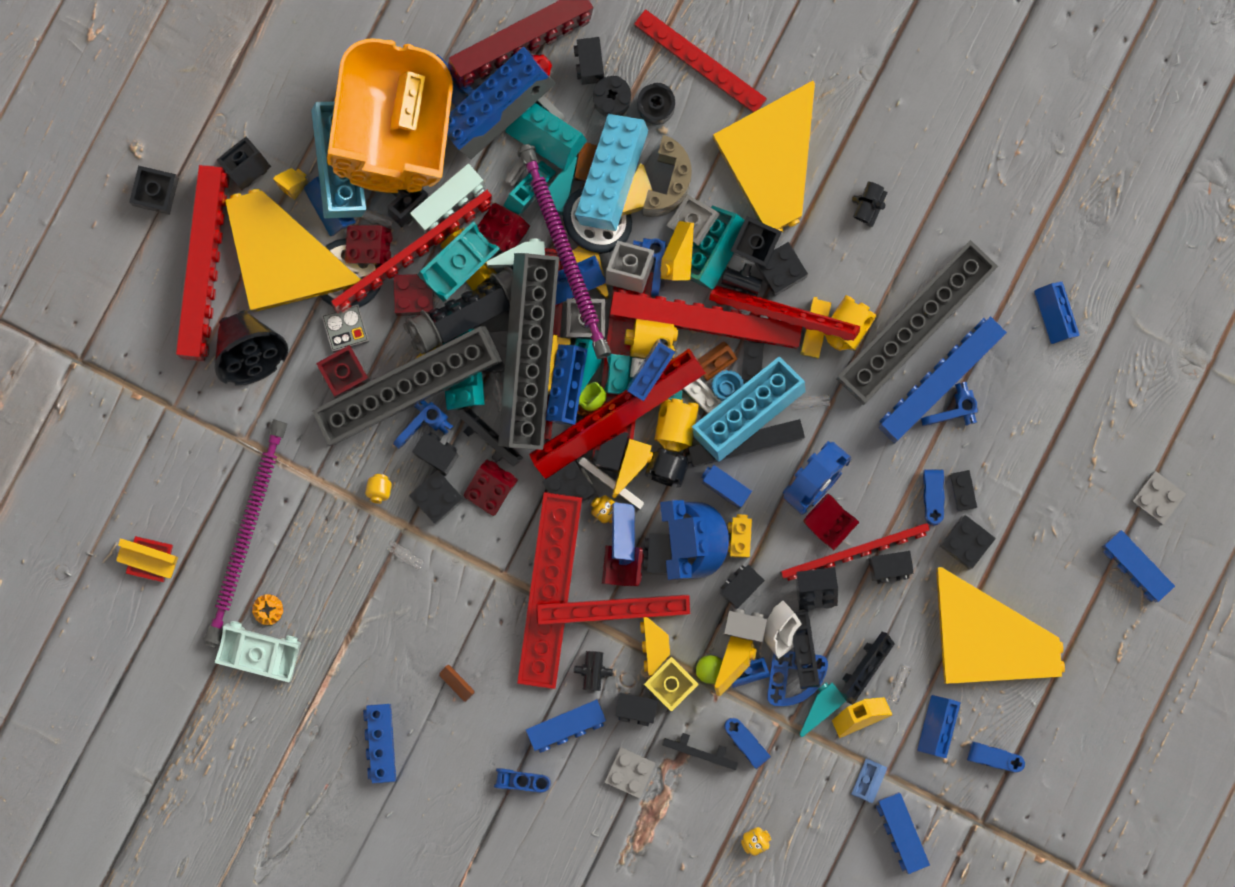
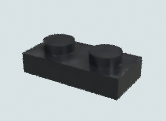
M744 342L742 379L744 381H749L762 371L764 343Z
M970 470L951 473L950 477L957 511L977 508Z

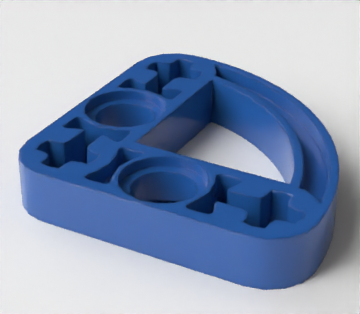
M788 651L783 655L785 658H790L789 654H793L791 659L792 666H788V661H783L782 664H779V661L775 660L776 655L773 654L767 694V700L771 705L789 706L800 703L809 698L819 688H807L796 696L785 698L788 670H797L794 662L795 652ZM815 654L816 661H818V658H821V662L825 664L820 669H817L821 685L827 672L828 661L824 656ZM777 672L782 673L784 676V680L780 684L775 683L773 680V675ZM772 685L777 687L783 686V690L779 689L778 691L781 700H778L777 703H774V699L771 698V695L775 694V689H771Z

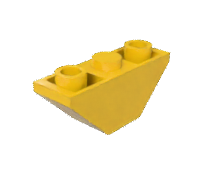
M641 163L636 168L621 216L639 212L644 207L648 190L652 191L645 167Z
M644 617V622H640L641 634L645 633V641H642L643 653H647V660H644V672H648V675L652 676L670 655L669 635L648 617Z
M885 697L864 699L846 707L832 720V723L839 738H842L893 715Z

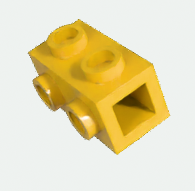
M736 514V518L733 517L732 522H728V533H731V541H729L728 546L730 557H750L752 519H749L748 515Z

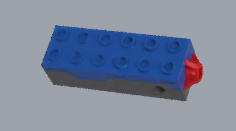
M523 46L450 112L447 135L453 144L469 159L474 158L556 84L550 76L552 63L544 54L532 55Z

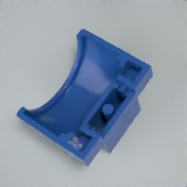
M684 500L660 502L662 522L669 523L672 560H666L668 580L705 578L715 573L723 564L729 546L728 530L721 514L714 507L703 502H684ZM685 513L691 516L690 518L683 519ZM697 557L692 565L688 562L687 558Z

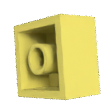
M671 657L644 685L672 712L699 684Z

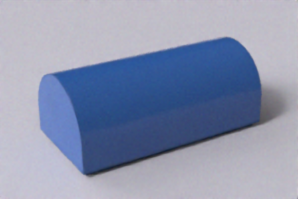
M764 657L751 661L750 666L732 684V687L735 688L770 677Z

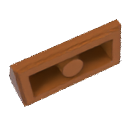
M586 142L580 150L575 173L576 181L586 182L598 145Z
M725 341L698 359L706 372L703 375L706 381L738 360Z
M450 665L445 666L440 672L439 676L463 701L466 702L475 693L472 687Z

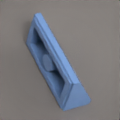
M865 759L851 794L873 803L887 767Z

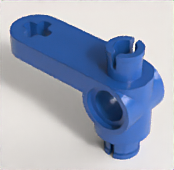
M643 238V242L634 240L633 245L650 249L651 246L658 245L661 248L659 253L654 254L656 262L651 297L659 296L661 261L668 245H666V241L657 238Z
M967 382L955 384L957 394H954L956 401L955 410L921 418L922 426L964 417L965 426L977 423L975 414L978 413L977 401L974 398L973 390H968ZM963 401H969L971 403L970 410H964L962 408Z
M424 400L420 402L422 406L419 404L414 406L420 411L419 415L397 437L393 445L400 449L425 422L435 431L439 429L446 435L449 431L445 427L449 430L453 428V425L447 421L449 417L433 402L428 404ZM434 410L438 413L435 420L427 418L429 411Z

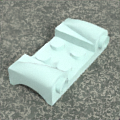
M231 621L230 624L227 623L223 626L222 639L215 663L290 682L293 677L301 642L297 641L298 638L287 635L286 638L278 639L247 631L242 627V623Z

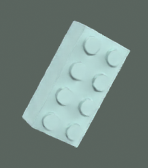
M468 163L410 213L412 219L426 234L468 204L473 197L476 198L482 194L485 188L484 180Z

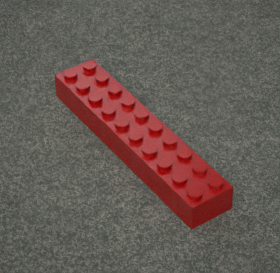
M199 165L176 351V355L185 360L205 362V357L209 355L207 338L211 337L212 328L209 327V321L213 319L214 308H211L212 300L215 301L216 289L213 288L214 281L217 282L218 280L216 263L220 262L221 256L218 246L222 244L223 233H220L221 225L225 223V214L222 213L223 206L226 207L225 200L227 199L225 188L229 187L230 180L222 167Z

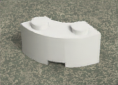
M784 600L773 608L772 613L767 619L764 632L767 646L778 659L794 647L792 643L793 635L801 626L798 617Z

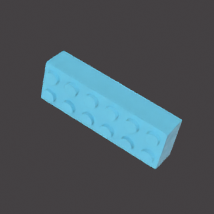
M315 102L311 113L324 218L362 217L366 211L364 188L351 184L350 179L346 177L340 178L333 172V167L327 163L334 102Z
M608 114L575 213L580 225L611 231L617 230L649 131L643 119Z
M781 357L776 358L693 425L694 438L720 462L806 392L805 381Z

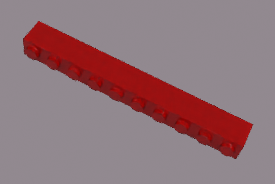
M621 289L613 292L609 317L632 321L641 319L674 324V327L678 329L792 349L799 348L802 326L790 325L785 321L772 320L769 317L763 318L760 317L761 315L752 313L746 315L736 309H731L730 312L723 311V308L719 306L706 308L701 303L688 305L685 304L686 301L674 299V302L666 301L667 298L662 296H655L654 299L649 298L648 294L644 293L631 295L629 291Z
M690 348L668 363L644 401L625 390L575 425L545 443L543 450L536 449L530 453L529 456L534 466L545 479L549 478L572 461L586 454L598 444L604 442L663 401H666L699 379L706 372Z

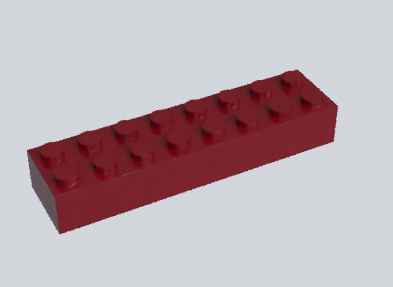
M559 0L449 57L448 70L458 88L463 86L467 88L474 83V80L478 78L484 79L492 71L498 70L523 46L529 52L534 53L541 48V45L545 43L549 45L555 42L557 37L572 33L574 28L586 26L590 22L589 20H591L594 7L590 0Z

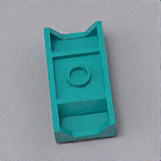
M473 221L417 275L445 302L500 248L489 243L479 232L476 223Z
M470 329V330L464 332L463 334H461V335H459V336H457V337H455V338H453V339L447 341L446 343H448V342H450V341H452V340H454V339H456V338H458V337H460V336H462V335H464V334H466V333H468V332H470V331H472V330H474V329ZM482 372L445 391L447 410H460V408L485 405Z
M611 354L607 357L609 372L608 381L604 388L606 393L619 395L627 390V386L633 378L630 377L632 358L635 357ZM680 390L668 399L671 400L672 398L682 400V390Z

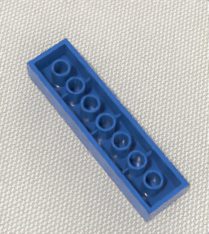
M991 316L987 320L983 318L974 327L976 331L974 333L970 331L960 341L962 343L960 347L956 345L947 354L949 358L947 360L942 358L934 366L935 372L933 374L929 371L920 380L922 384L919 387L915 385L906 394L908 398L906 400L902 398L893 407L895 411L892 414L888 412L879 421L881 425L878 428L894 444L1007 333Z

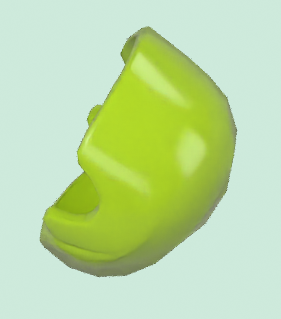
M597 382L586 385L580 394L579 405L586 411L597 410L606 401L605 390Z
M715 655L702 657L696 665V675L704 683L715 684L723 660Z

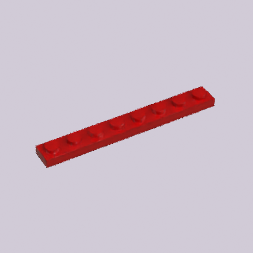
M646 9L634 23L635 27L752 113L759 110L767 100L766 97Z
M716 286L710 293L709 300L717 304L732 306L737 310L743 309L755 315H764L772 320L785 321L790 325H799L808 330L820 331L825 335L838 336L843 340L854 341L860 333L859 325L728 288Z
M928 523L783 570L780 573L782 579L787 578L788 581L796 579V572L816 570V568L821 566L824 569L835 566L834 562L842 560V563L854 560L853 556L860 554L861 557L872 554L871 550L878 548L879 551L890 548L889 544L896 542L897 545L908 542L907 538L915 536V539L927 536L926 532L930 531Z
M685 594L536 604L537 624L690 614V596Z

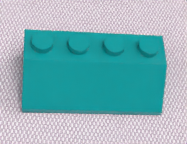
M536 103L529 107L505 130L508 135L522 144L535 146L537 154L563 171H566L587 142L581 132Z
M712 205L711 208L720 215L698 246L693 243L690 280L711 290L715 288L733 256L731 249L745 221L736 213Z

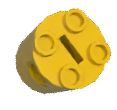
M845 295L831 318L859 325L860 333L854 341L843 340L841 337L834 335H825L828 344L838 351L847 349L855 351L875 320L876 314L869 311L870 308L864 303L860 302L858 305L853 298Z
M635 319L633 330L626 329L624 344L631 345L630 357L645 359L658 339H666L664 345L675 351L672 345L673 341H677L678 330L677 327H674V324Z
M674 398L663 401L660 404L654 440L658 441L665 450L680 452L688 447H692V426L696 424L699 404L689 402L685 404L683 400Z

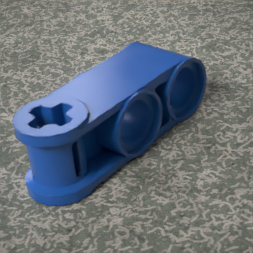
M924 469L925 520L929 525L935 526L944 519V470ZM933 511L936 515H939L936 521H934L933 517H930Z
M737 718L727 719L724 725L725 731L733 739V742L740 751L746 755L745 757L754 768L758 769L771 756ZM730 722L738 723V725L736 726L738 729L737 731H729V728L731 727L729 725Z
M973 741L971 743L968 761L986 764V766L1011 772H1020L1025 767V760L1020 755ZM1018 758L1017 762L1020 763V766H1016L1014 769L1011 761H1015Z
M496 768L498 773L494 788L541 793L548 791L551 787V780L546 775ZM520 776H525L528 779L525 787L518 784ZM544 778L547 781L545 789L538 788V779Z

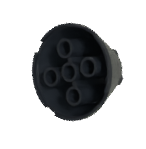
M242 310L230 317H224L219 321L220 326L217 334L214 369L221 382L225 384L232 382L235 386L251 384L271 375L277 370L276 366L281 360L285 361L289 350L285 338L248 314L246 310Z

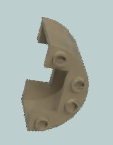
M663 135L658 162L672 165L674 170L667 195L648 190L643 207V216L646 217L664 216L677 209L690 189L692 169L689 156L676 140L666 135Z

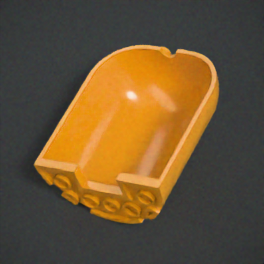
M372 38L358 41L346 50L340 62L327 152L328 165L333 167V172L340 178L346 177L350 179L351 184L373 191L398 193V190L407 189L408 192L421 191L424 186H434L441 180L453 90L452 77L447 66L435 54L425 49L414 47L411 44H404L403 48L395 46L396 43L393 40ZM407 71L425 76L416 131L411 132L401 128L394 131L390 130L399 76Z

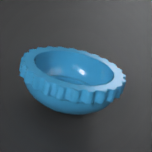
M725 370L721 373L719 372L714 377L711 389L717 399L724 401L744 385V380L735 371Z

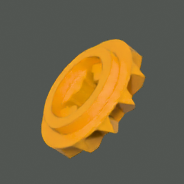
M264 594L254 602L252 613L255 620L259 623L272 625L282 617L283 605L276 596ZM266 601L269 607L276 608L270 611L269 618L266 612H260V610L265 608Z

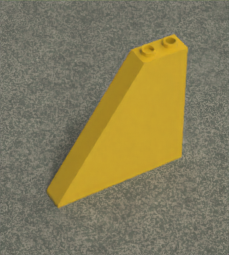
M814 81L803 85L713 134L714 142L759 222L782 232V229L789 225L791 228L800 223L799 219L802 217L815 88Z
M253 189L248 191L249 194L245 195L240 193L230 196V199L225 200L251 311L258 312L349 289L362 280L262 190Z
M942 567L936 568L944 684L1062 677V673L1065 672L1064 661H1061L1063 642H1060L1059 637Z

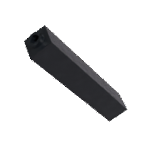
M798 419L759 429L722 460L804 439L805 435L801 420ZM701 444L688 447L689 452L686 453L688 464L692 463L693 467L717 462Z

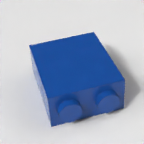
M715 465L712 468L707 467L701 477L704 479L703 485L738 509H741L752 492Z

